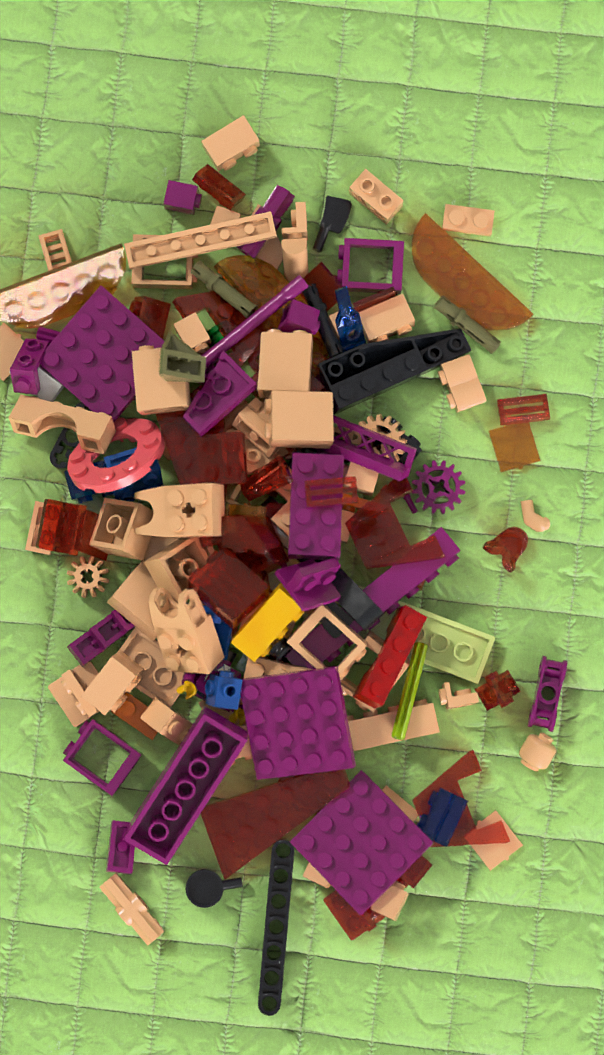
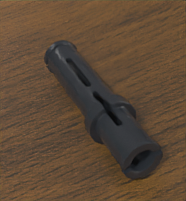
M316 283L311 284V286L308 285L309 287L302 293L309 306L320 310L318 317L320 326L318 331L329 358L344 353L326 311L328 307L326 303H323Z

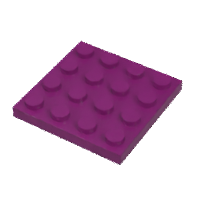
M100 286L45 349L40 365L91 411L96 413L103 412L112 416L114 423L136 398L132 351H138L141 346H154V349L161 348L164 340L103 286Z
M338 666L244 678L242 680L241 698L257 780L351 769L356 766Z
M363 770L290 841L303 857L361 916L434 844Z

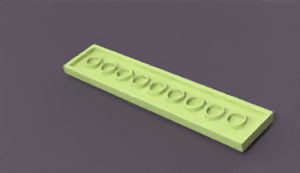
M262 548L260 549L244 591V596L250 598L255 588L268 593L274 591L281 583L275 575L277 569L281 568L278 560L280 555ZM284 557L287 566L299 563ZM398 601L400 607L407 605L427 617L415 641L428 645L424 664L478 684L496 637ZM315 608L306 610L301 617L306 619ZM396 610L390 615L385 612L379 618L381 622L371 629L373 633L384 641L387 635L386 630ZM362 630L359 635L364 639L369 630ZM413 645V647H412V649H411V651H410V653H409V655H408V658H410V659H411V655H412V652H413L414 645Z

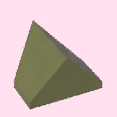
M169 331L161 347L159 375L165 381L204 382L206 357L198 354Z

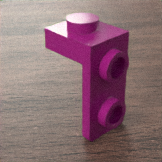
M27 338L23 342L10 367L15 393L38 395L41 388L37 369L44 357L45 349L49 346V341Z

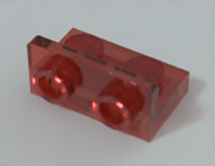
M147 296L135 297L130 304L129 310L163 339L171 304Z

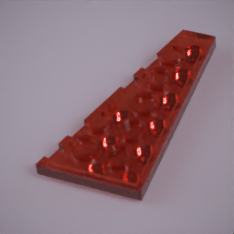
M345 769L301 774L206 805L201 812V816L224 880L348 789L350 783Z

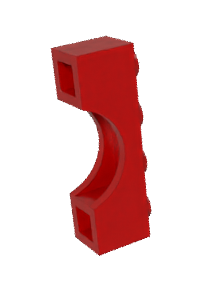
M407 605L397 608L386 630L387 635L384 644L371 667L363 675L353 695L354 698L374 709L384 705L427 619L426 616Z

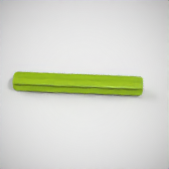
M415 642L392 730V738L404 740L428 648V645L422 642Z

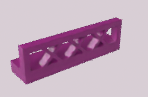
M333 415V423L338 425L341 434L336 437L334 436L330 449H319L334 455H344V459L398 481L409 477L417 448ZM352 431L358 432L364 443L358 446L352 444L348 433ZM375 440L382 442L386 452L381 455L375 453L370 443ZM400 449L408 452L405 465L397 462L393 451Z

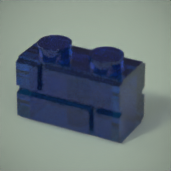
M441 787L438 792L433 790L427 802L431 807L427 815L422 813L417 826L432 841L447 847L468 800Z

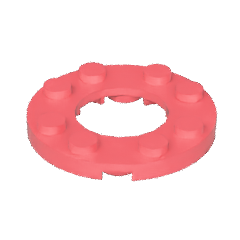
M118 418L114 422L116 432L111 442L116 440L124 442L123 439H128L130 442H137V448L126 461L109 468L94 466L93 460L100 454L81 449L79 443L69 455L67 465L68 473L73 483L83 491L87 488L94 489L95 493L114 491L136 482L151 470L150 466L154 463L155 459L160 460L162 457L165 440L159 427L147 419Z

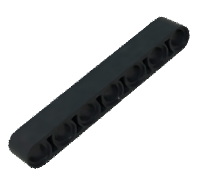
M269 496L252 513L288 550L289 538L271 521V518L282 506L272 496ZM297 559V561H298L299 563L304 562V561H307V560H310V559ZM315 560L316 563H319V562H322V561H326V560ZM340 567L335 574V579L331 582L341 595L337 602L366 631L384 613Z
M286 838L276 840L271 852L258 1008L261 1013L267 1016H272L280 1010L295 852L294 846ZM281 843H285L290 847V854L286 857H281L276 852V847ZM278 869H284L288 873V879L284 882H278L274 878V872ZM276 894L283 895L286 899L285 905L275 907L271 901L272 897ZM280 920L284 925L283 930L279 933L272 932L269 928L270 922ZM272 945H276L281 949V955L277 958H271L267 954V949ZM269 971H275L279 975V980L276 983H268L265 980V974ZM273 997L277 1005L272 1009L265 1008L262 1004L264 998Z

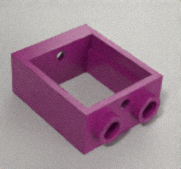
M344 238V245H339L338 260H343V269H338L337 284H342L341 291L401 294L404 241ZM350 247L393 249L391 284L348 281Z
M92 719L90 723L86 720L78 731L81 735L76 743L71 741L64 750L63 754L66 757L63 761L113 796L143 753L97 720ZM95 729L130 753L109 783L74 759Z

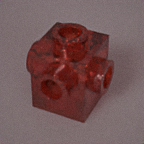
M497 670L484 677L485 683L475 688L487 711L498 705L504 708L514 702L512 697L520 692L509 670L498 674Z

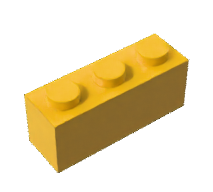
M280 583L236 632L231 643L255 662L259 656L264 658L273 648L271 643L275 638L280 640L289 630L287 625L291 620L296 622L305 611L300 609L283 584Z

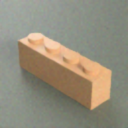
M427 699L414 701L404 740L439 733L434 704L427 703ZM399 705L387 707L388 712L378 714V710L364 712V718L354 719L353 715L347 716L353 751L403 741L392 738V730Z

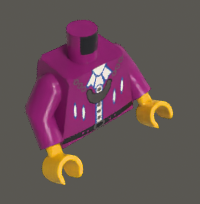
M229 650L227 660H222L210 674L219 675V670L234 672V677L241 679V673L231 668L237 654ZM184 672L182 685L177 688V693L181 694L186 691V700L196 696L206 701L205 684L209 680L210 674ZM239 704L238 710L219 708L230 712V710L233 712L228 718L229 721L234 723L238 717L240 726L246 722L242 704Z

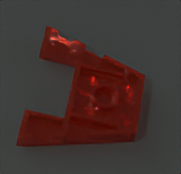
M248 285L234 287L248 300L258 306L257 310L261 308ZM214 291L177 297L172 302L183 319L194 312L198 314L206 310L223 337L247 319ZM267 318L231 348L233 352L228 354V356L239 367L245 363L260 345L261 332H268V330L274 328L271 320Z
M408 478L401 481L393 479L388 485L386 484L382 487L380 492L370 502L368 501L345 522L366 569L442 559L445 557L435 535L410 546L391 503L414 492Z
M473 749L468 751L412 799L425 834L434 842L431 847L510 842L502 820L479 829L476 828L458 784V780L482 771Z

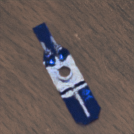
M347 286L336 289L335 295L339 311L335 322L340 344L344 352L367 343L364 337L360 314L352 307ZM352 330H355L354 334L349 336V333Z

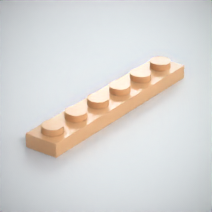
M270 211L125 243L124 246L131 270L277 238L272 212Z

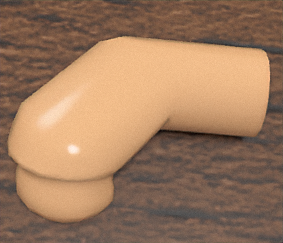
M533 500L520 502L525 525L536 532H543L549 529L550 520L535 513Z

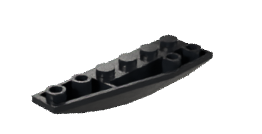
M459 328L362 344L317 364L323 392H333V414L335 415L440 367L441 364L461 357L472 350L462 329Z

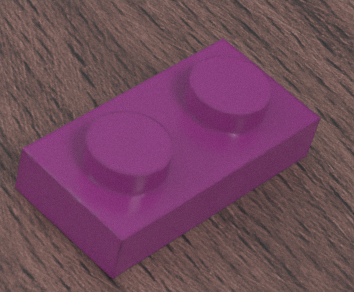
M111 821L106 872L130 875L133 872L135 846L123 840L125 829L130 822Z

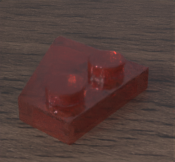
M279 455L241 482L240 487L246 499L251 501L292 483L293 479L286 461Z

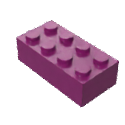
M292 454L288 559L329 560L336 558L339 561L344 455Z

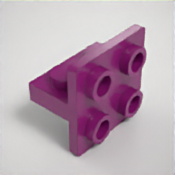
M336 558L316 563L315 560H307L277 569L275 572L277 578L302 611L338 601L341 597L340 593L331 583L341 566Z

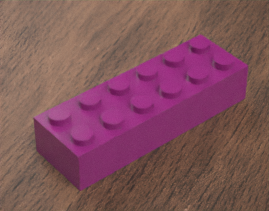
M204 706L125 829L123 840L167 865L248 741V731Z

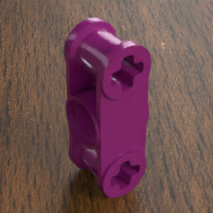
M542 656L534 700L528 718V727L534 725L548 728V731L553 732L568 661L563 660L559 662L547 659V656ZM544 687H550L553 690L554 696L552 700L547 701L542 697L541 691ZM537 716L547 718L548 720L537 718Z

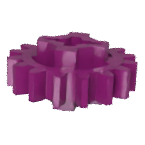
M435 460L432 461V467L430 468L424 464L422 466L424 472L416 471L415 473L419 480H412L411 483L417 486V489L411 491L412 494H418L419 496L415 503L423 502L422 510L430 507L431 514H434L436 509H440L441 514H445L446 507L453 511L455 509L453 502L460 504L462 501L458 495L465 494V491L460 489V486H463L465 481H459L458 479L462 472L454 473L455 465L452 464L447 468L446 461L444 460L440 466H437ZM434 471L443 472L441 476L432 477L431 475H428L429 473ZM450 478L454 481L455 492L449 487L448 480ZM439 481L442 482V488L445 491L435 493L433 491L435 487L432 483L438 484ZM422 483L428 488L429 494L426 498L422 492ZM438 498L449 500L442 504L433 503Z

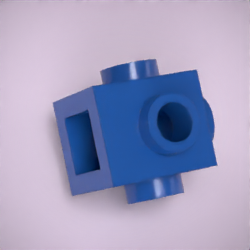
M219 670V675L210 674L209 680L205 684V693L207 695L205 704L218 708L238 710L243 679L234 677V672Z

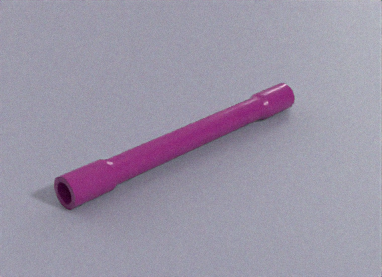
M298 275L283 287L281 292L201 355L206 357L205 370L220 357L223 351L227 352L288 301L293 300L309 286L304 279Z

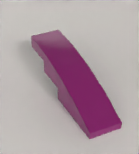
M113 610L108 616L69 644L67 648L83 667L134 629L135 626L118 611Z

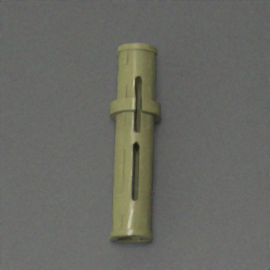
M198 261L193 266L194 269H191V274L206 284V288L209 291L216 292L246 318L255 313L254 310H257L258 306L223 279V275L215 273L202 261Z
M444 295L436 302L434 309L447 317L451 325H456L490 354L496 351L501 341L469 317L465 309L457 307Z

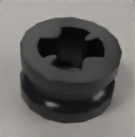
M285 637L269 652L271 656H276L278 663L293 649L291 645L287 644Z

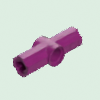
M277 185L264 206H260L254 215L271 211L275 231H277L282 222L281 218L292 204L295 196L287 189ZM267 240L237 246V249L255 260Z

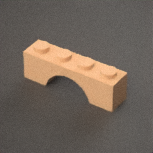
M20 395L9 416L14 433L37 438L48 429L65 427L77 433L81 449L99 454H105L116 432L112 416L106 413H96L85 410L82 407H71L57 401L50 402L36 396Z
M308 863L303 877L328 889L331 884ZM395 882L371 906V910L397 921L409 895L408 892L404 891L406 886Z

